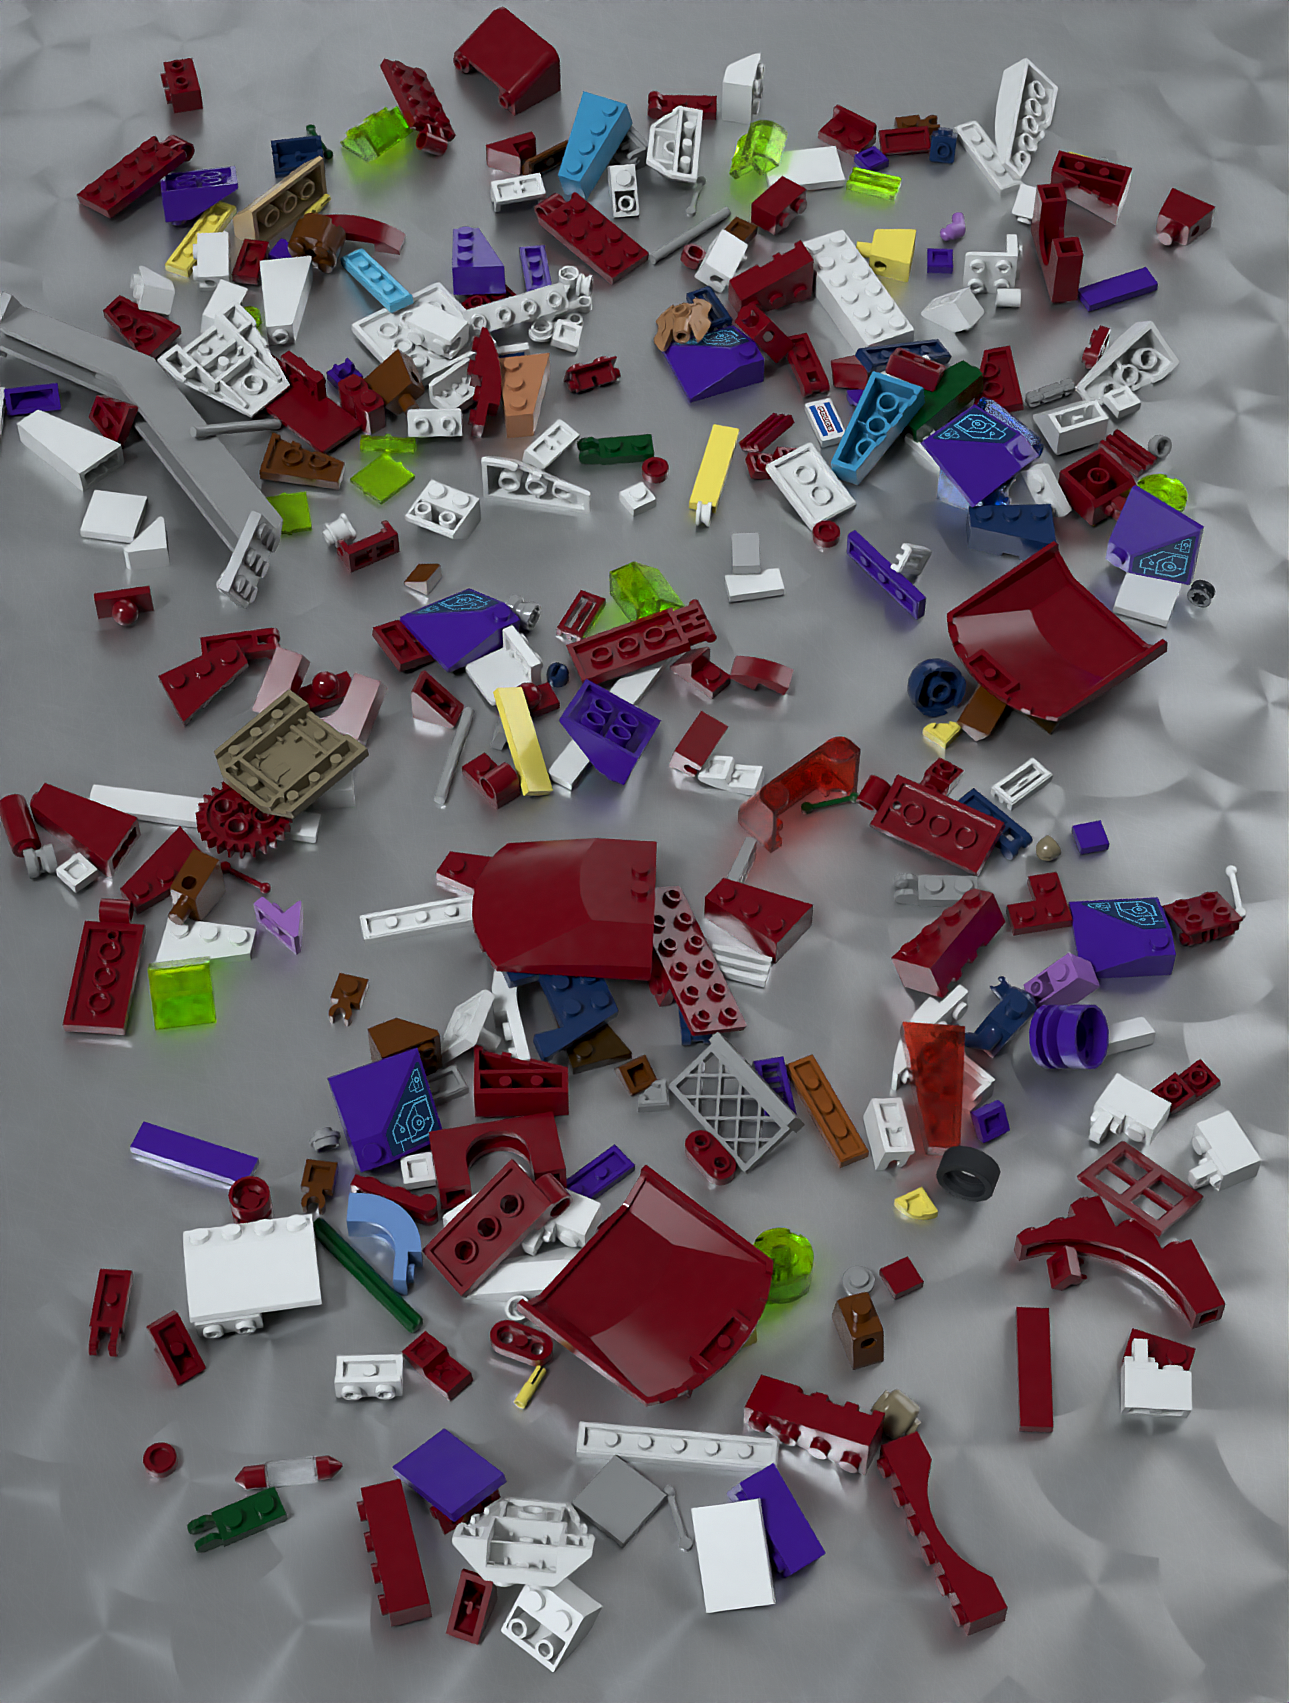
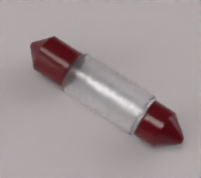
M313 1455L269 1461L265 1464L243 1467L235 1477V1482L245 1490L317 1483L319 1480L332 1479L341 1470L343 1465L329 1455L318 1457Z

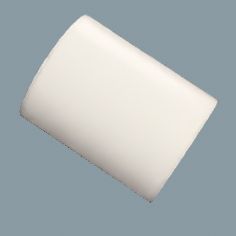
M997 288L996 307H1020L1021 289Z

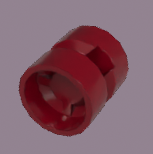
M246 1176L233 1183L228 1196L234 1224L274 1219L269 1186L263 1179L255 1176Z

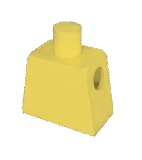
M877 229L874 231L872 243L857 241L856 248L863 258H869V266L876 275L908 282L915 250L916 230Z

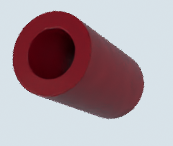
M11 794L3 797L0 800L1 821L13 854L24 858L23 850L29 848L38 850L41 848V841L25 797L20 794Z

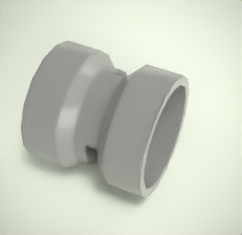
M513 594L506 605L520 619V626L522 628L532 630L540 617V604L525 602L523 597Z
M52 843L43 845L38 850L32 848L23 850L30 879L39 877L44 872L56 873L58 864ZM37 857H40L42 865L40 866Z

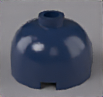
M940 658L927 659L919 663L912 670L908 678L907 692L913 705L923 715L930 717L943 716L948 713L945 711L946 709L951 708L953 705L957 707L961 703L966 692V680L962 676L961 671L951 662Z

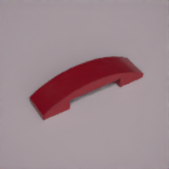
M325 215L332 219L331 223L337 228L340 225L344 229L346 240L374 244L375 252L400 255L406 234L399 229L374 219L356 215Z

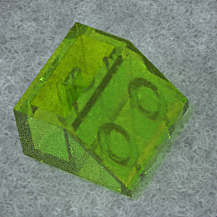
M398 106L389 110L387 107H384L376 113L373 112L365 117L361 124L345 132L347 137L340 141V144L359 158L369 162L381 156L414 131L409 128Z
M633 561L609 572L610 595L630 622L671 607L673 610L685 607L667 580L656 568Z
M210 956L149 963L147 971L155 1030L217 1023Z

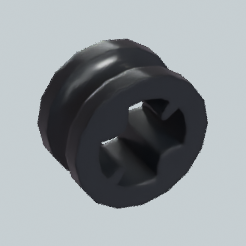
M1196 580L1192 583L1187 597L1195 606L1208 607L1216 591L1214 586L1208 581Z

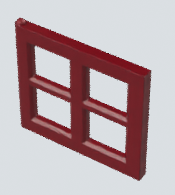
M1125 1141L1119 1142L1077 1175L1078 1181L1158 1237L1163 1235L1201 1203L1204 1197ZM1125 1156L1148 1173L1139 1180H1136L1114 1163ZM1107 1169L1130 1185V1187L1122 1194H1119L1096 1177ZM1158 1181H1161L1184 1198L1176 1205H1172L1150 1188ZM1141 1195H1144L1167 1212L1156 1220L1133 1204V1202Z

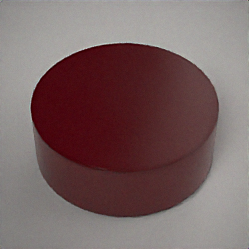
M648 458L642 464V476L649 483L657 484L664 482L669 476V465L662 458Z
M831 521L817 523L813 528L814 543L823 548L837 545L840 541L839 526Z
M158 1442L146 1449L143 1455V1463L149 1475L155 1478H165L176 1470L178 1458L175 1449L170 1444Z

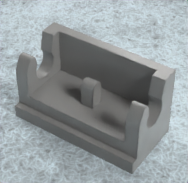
M631 125L612 158L618 165L635 164V171L647 166L648 142Z

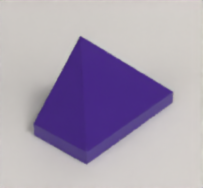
M58 383L4 389L8 416L33 413L36 410L43 412L61 410Z

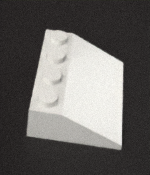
M312 1214L292 1215L271 1220L262 1219L256 1222L227 1224L225 1226L205 1229L196 1228L183 1232L190 1323L322 1304Z

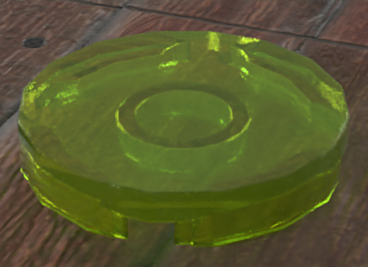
M1152 474L1141 478L1137 482V486L1182 513L1185 510L1188 498L1187 490L1176 478L1172 480L1164 474Z

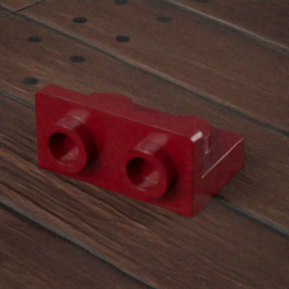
M837 104L833 108V118L818 131V139L831 146H836L837 149L854 157L855 154L872 147L876 143L877 125Z

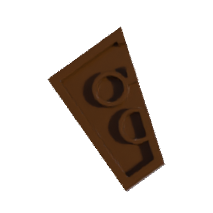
M272 432L259 474L260 479L339 490L346 469L345 462L319 451L310 452L303 449L302 444L295 441L289 443L282 440L281 435Z

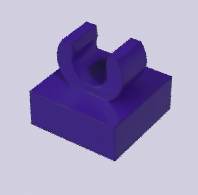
M346 358L345 362L340 365L334 364L333 368L326 372L327 380L337 390L338 382L352 374L363 378V375L355 368L354 363L349 358Z
M999 1100L985 1104L983 1107L970 1112L977 1139L982 1143L1010 1131L1005 1106Z

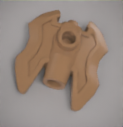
M699 298L693 299V304L682 303L675 307L674 304L671 305L655 321L658 325V332L653 338L655 345L659 350L666 351L673 338L677 343L688 342L691 331H693L696 341L699 342L710 328L711 322L708 319V312L713 305L707 300Z

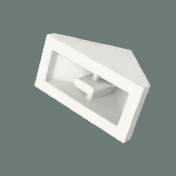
M158 517L124 549L128 569L139 570L170 566L168 536L163 517Z

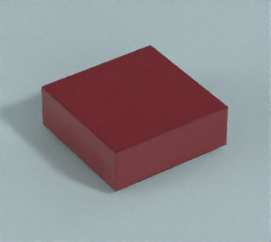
M908 1256L879 1270V1275L894 1300L923 1287L924 1281Z

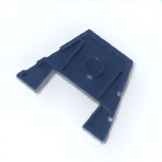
M502 972L509 988L539 981L560 1028L534 1035L533 1043L541 1061H551L554 1055L562 1050L565 1052L573 1046L574 1042L585 1035L589 1036L618 1015L619 1010L604 978Z

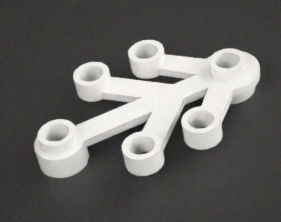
M564 266L558 272V280L563 283L566 295L569 290L574 289L577 285L579 271L573 266ZM580 296L577 300L569 302L568 308L546 314L543 318L529 322L531 324L528 330L529 337L536 342L551 340L556 322H553L554 319L574 311L580 313L590 312L592 310L591 298ZM578 313L570 314L568 318L563 319L564 321L583 326V317Z

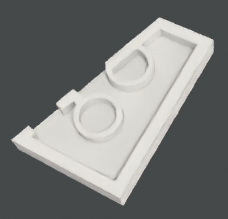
M168 918L154 965L155 973L166 972V968L180 966L183 969L194 968V964L212 962L214 965L251 960L258 936L257 929L186 920L183 925H177Z

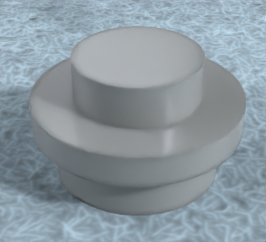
M331 1127L319 1129L314 1132V1136L309 1140L310 1146L315 1148L316 1153L333 1151L340 1146L339 1139L341 1135L339 1131H333Z
M853 1266L843 1274L842 1285L849 1295L861 1292L870 1293L874 1288V1275L866 1267Z

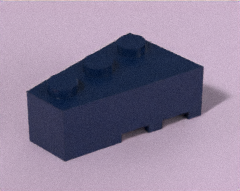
M1051 504L974 506L973 508L968 506L966 522L968 549L1002 556L1003 553L1020 556L1019 560L1025 561L1051 542H1056Z

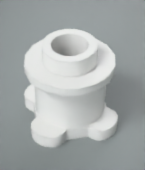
M345 513L340 514L339 519L329 525L325 523V530L322 531L328 545L334 544L336 548L340 547L337 543L338 540L343 539L346 541L351 538L353 541L357 537Z

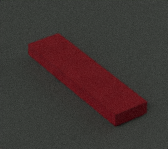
M1016 1307L1019 1431L1052 1433L1054 1427L1049 1308Z

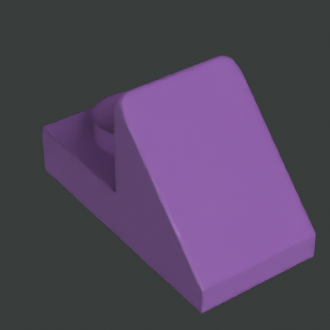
M263 896L254 902L256 920L296 955L300 953L304 919L302 902H296L285 912H283L278 904L274 902L271 904Z

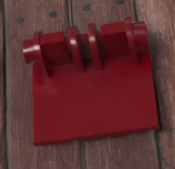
M1217 891L1205 892L1200 896L1186 900L1179 899L1171 904L1162 906L1168 916L1183 931V933L1179 934V940L1182 945L1187 944V946L1202 943V939L1208 942L1210 941V936L1215 940L1218 937L1233 935L1235 931L1239 930L1238 922L1243 921V918Z

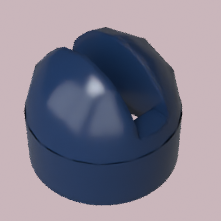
M555 662L548 667L546 676L547 682L551 686L563 687L569 682V670L565 664Z

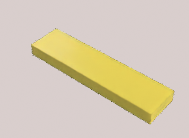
M219 201L206 209L165 263L166 271L189 278L193 272V266H197V259L193 258V244H197V233L223 232L233 219L232 217L236 215V206Z
M713 424L689 500V509L697 510L698 501H702L704 505L712 502V513H716L737 445L740 429Z
M522 687L497 688L493 694L523 795H549L553 789Z

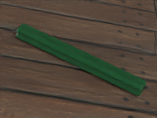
M319 1217L313 1222L315 1238L410 1333H415L423 1326V1318L323 1218Z

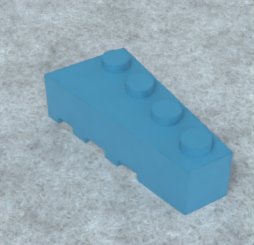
M583 91L558 173L565 194L571 196L572 193L576 192L585 200L588 199L633 124L627 104Z
M875 371L872 372L831 461L832 471L838 479L859 486L925 403L923 387Z

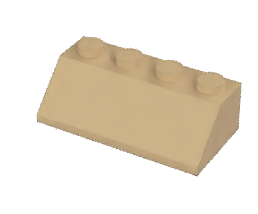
M318 156L302 164L232 217L235 237L244 241V238L270 241L304 215L324 194H327L323 158Z

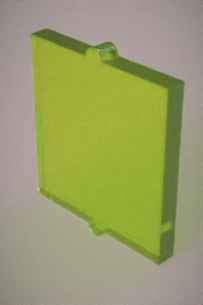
M383 453L352 476L350 482L362 490L363 495H369L382 505L415 480V475L404 468L401 462L397 463Z
M306 492L281 493V495L266 497L283 519L281 535L287 534L290 536L292 533L312 530Z

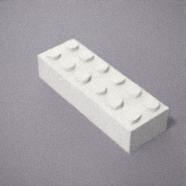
M843 229L803 242L814 259L812 291L855 353L858 348L913 342L914 328Z

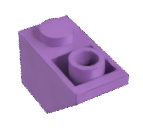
M1067 953L1023 985L1025 991L1034 996L1037 1009L1042 1005L1077 1003L1100 987L1091 962L1071 953Z

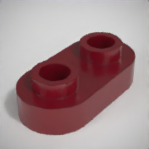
M1100 325L1098 330L1094 329L1092 331L1089 342L1091 347L1085 348L1081 361L1085 363V369L1091 370L1104 355L1110 338L1111 328Z
M696 1130L687 1136L685 1140V1154L703 1176L714 1185L721 1186L730 1183L736 1174V1162L710 1132L705 1130ZM704 1142L706 1144L703 1146H699L696 1143ZM718 1163H722V1164H724L725 1166L722 1167V1168H719V1167H716L715 1165L718 1164Z
M502 1320L497 1322L490 1331L492 1348L497 1353L531 1366H543L553 1356V1341L551 1337L537 1329L512 1320ZM504 1338L512 1339L510 1343L502 1342ZM534 1349H541L543 1351L537 1355L532 1353Z

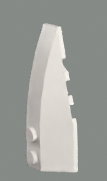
M1027 58L1004 70L995 117V138L1001 165L1017 180L1022 178L1031 161L1030 156L1038 148V141L1043 139L1045 128L1049 127L1052 122L1058 87Z

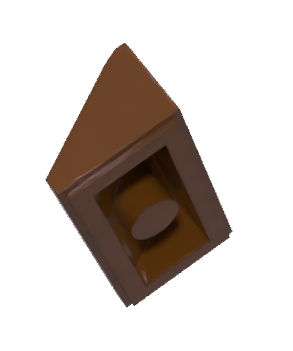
M568 140L526 160L521 167V174L523 176L536 173L543 175L560 166Z
M979 684L956 723L977 742L991 733L1007 704L990 694Z

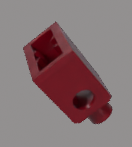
M1172 188L1158 214L1156 232L1159 234V241L1164 245H1170L1173 241L1184 246L1189 245L1212 226L1215 206Z
M754 303L744 306L739 310L735 323L776 364L795 346L779 327ZM767 331L773 335L772 340L769 342L763 339Z

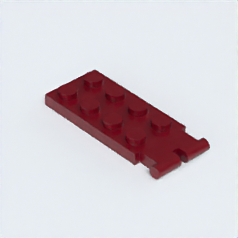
M693 599L689 602L688 606L673 610L672 607L573 642L566 645L582 684L586 679L599 684L691 650L690 646L704 641L713 643L717 636L699 600Z

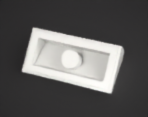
M1143 1016L1108 1025L1109 1045L1106 1055L1153 1044L1156 1034L1154 1028Z

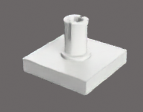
M487 989L479 992L454 1009L441 1041L442 1062L444 1064L475 1046V1044L483 1046L484 1050L488 1052H493L498 1047L501 1037L483 1027L495 997Z

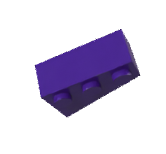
M469 226L453 229L452 276L454 295L506 293L504 265L481 230Z
M774 1463L741 1481L726 1493L732 1502L760 1498L770 1564L776 1573H781L784 1578L826 1554Z

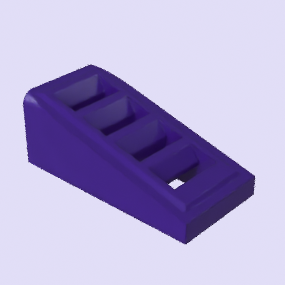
M784 1056L753 1061L752 1067L768 1084L780 1083L781 1087L772 1089L777 1094L783 1093L784 1098L781 1099L797 1115ZM777 1072L775 1077H763V1074ZM764 1110V1116H770V1115Z

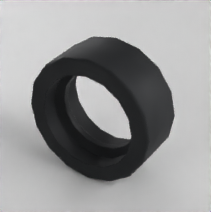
M954 1146L944 1152L937 1169L936 1178L942 1188L953 1196L967 1201L979 1202L986 1201L992 1197L1001 1171L996 1161L983 1151L967 1146ZM962 1171L967 1172V1173H970V1174H972V1175H974V1176L965 1174V1173H963Z

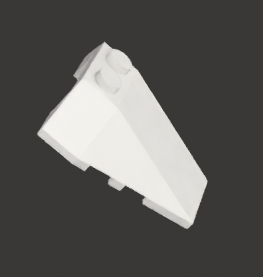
M235 300L215 314L214 324L183 349L176 344L159 357L157 361L176 380L251 418L290 388V384L276 358L272 357L267 348L268 344L265 338L261 337L254 318Z
M502 1496L485 1507L484 1515L481 1517L480 1514H474L471 1516L470 1524L466 1525V1523L462 1522L458 1524L452 1537V1544L485 1581H493V1584L502 1587L512 1586L516 1583L527 1584L529 1588L535 1590H545L558 1585L592 1557L595 1537L593 1534H587L585 1523H579L580 1516L570 1502Z

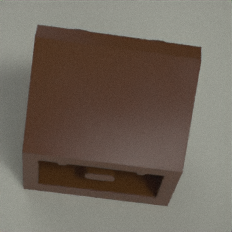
M394 1018L367 1029L372 1062L418 1048L426 1076L443 1068L438 1030L400 1018Z

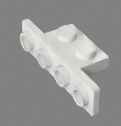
M558 282L462 312L463 319L468 321L469 336L473 337L480 334L482 327L487 328L488 331L509 329L516 323L523 321L525 323L539 319L540 316L569 307L563 283Z

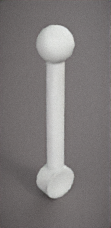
M1230 865L1226 868V874L1230 876L1236 905L1235 911L1244 919L1247 911L1241 905L1236 880L1237 868Z

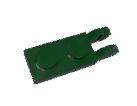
M651 434L598 439L584 437L577 441V448L581 452L579 454V461L584 465L644 462L648 458L654 457Z
M275 1486L213 1511L211 1515H202L197 1519L191 1520L187 1525V1529L190 1535H197L214 1527L217 1528L218 1533H210L205 1537L199 1538L194 1543L196 1551L204 1553L222 1545L224 1547L282 1523L288 1518Z

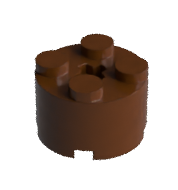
M307 213L304 215V218L298 219L288 243V251L292 257L311 256L313 268H318L323 273H331L345 244L346 233L340 225H338V228L333 225L330 217L318 213Z

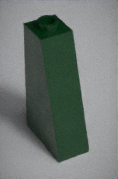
M964 360L946 368L934 391L923 388L925 403L899 435L905 438V435L910 433L913 436V441L921 443L923 438L929 437L932 431L940 429L983 392V373L976 366H971Z

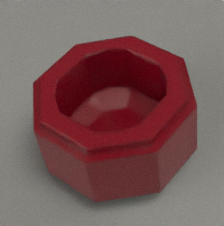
M691 243L684 246L680 260L686 267L696 270L699 269L706 252L701 246Z

